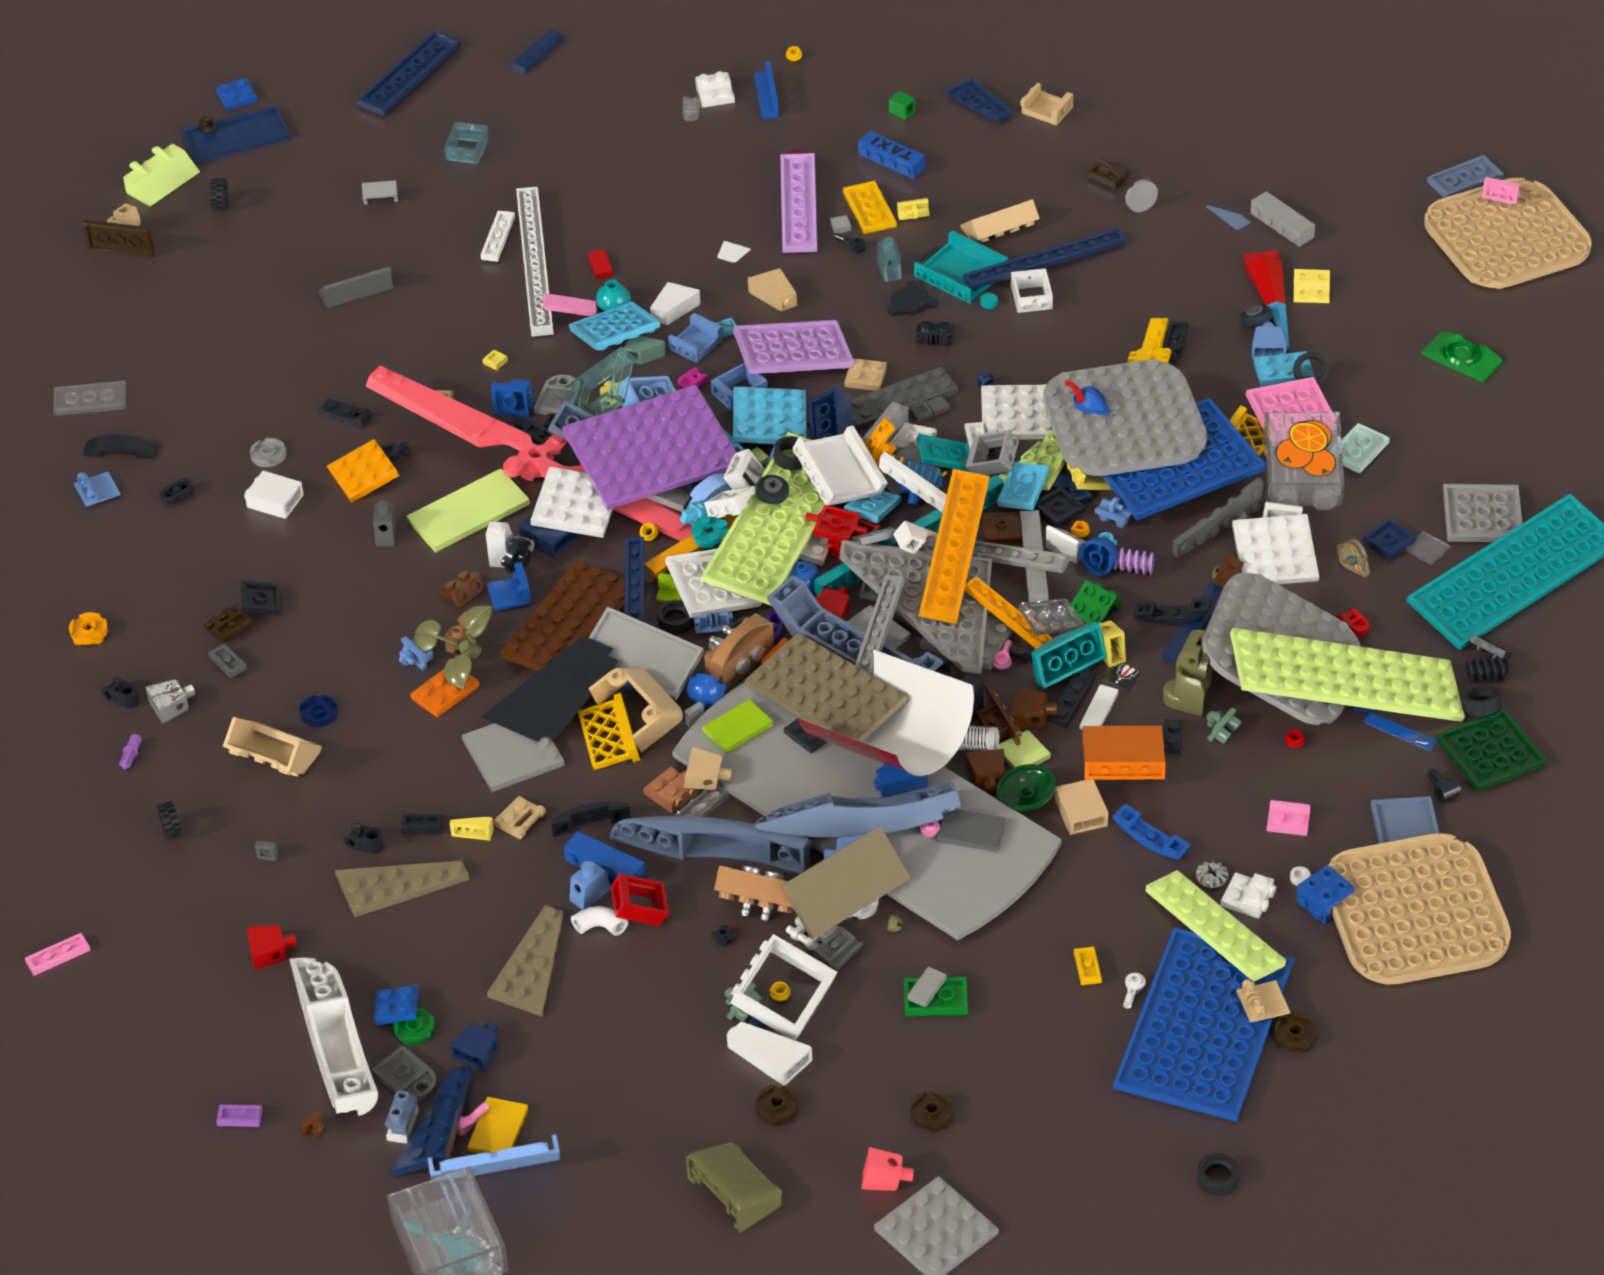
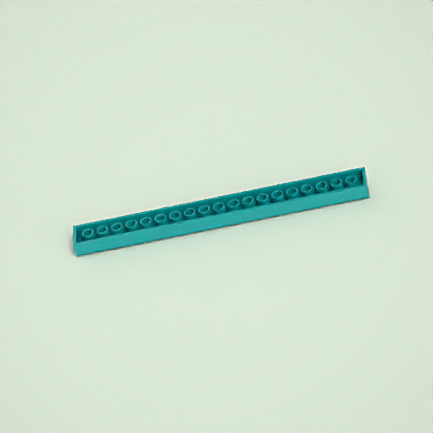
M998 475L989 479L983 510L998 500L1004 485V480ZM936 509L912 524L938 533L943 513ZM895 537L877 543V545L899 547ZM843 563L814 580L815 597L826 588L836 591L838 587L842 586L847 589L862 579Z

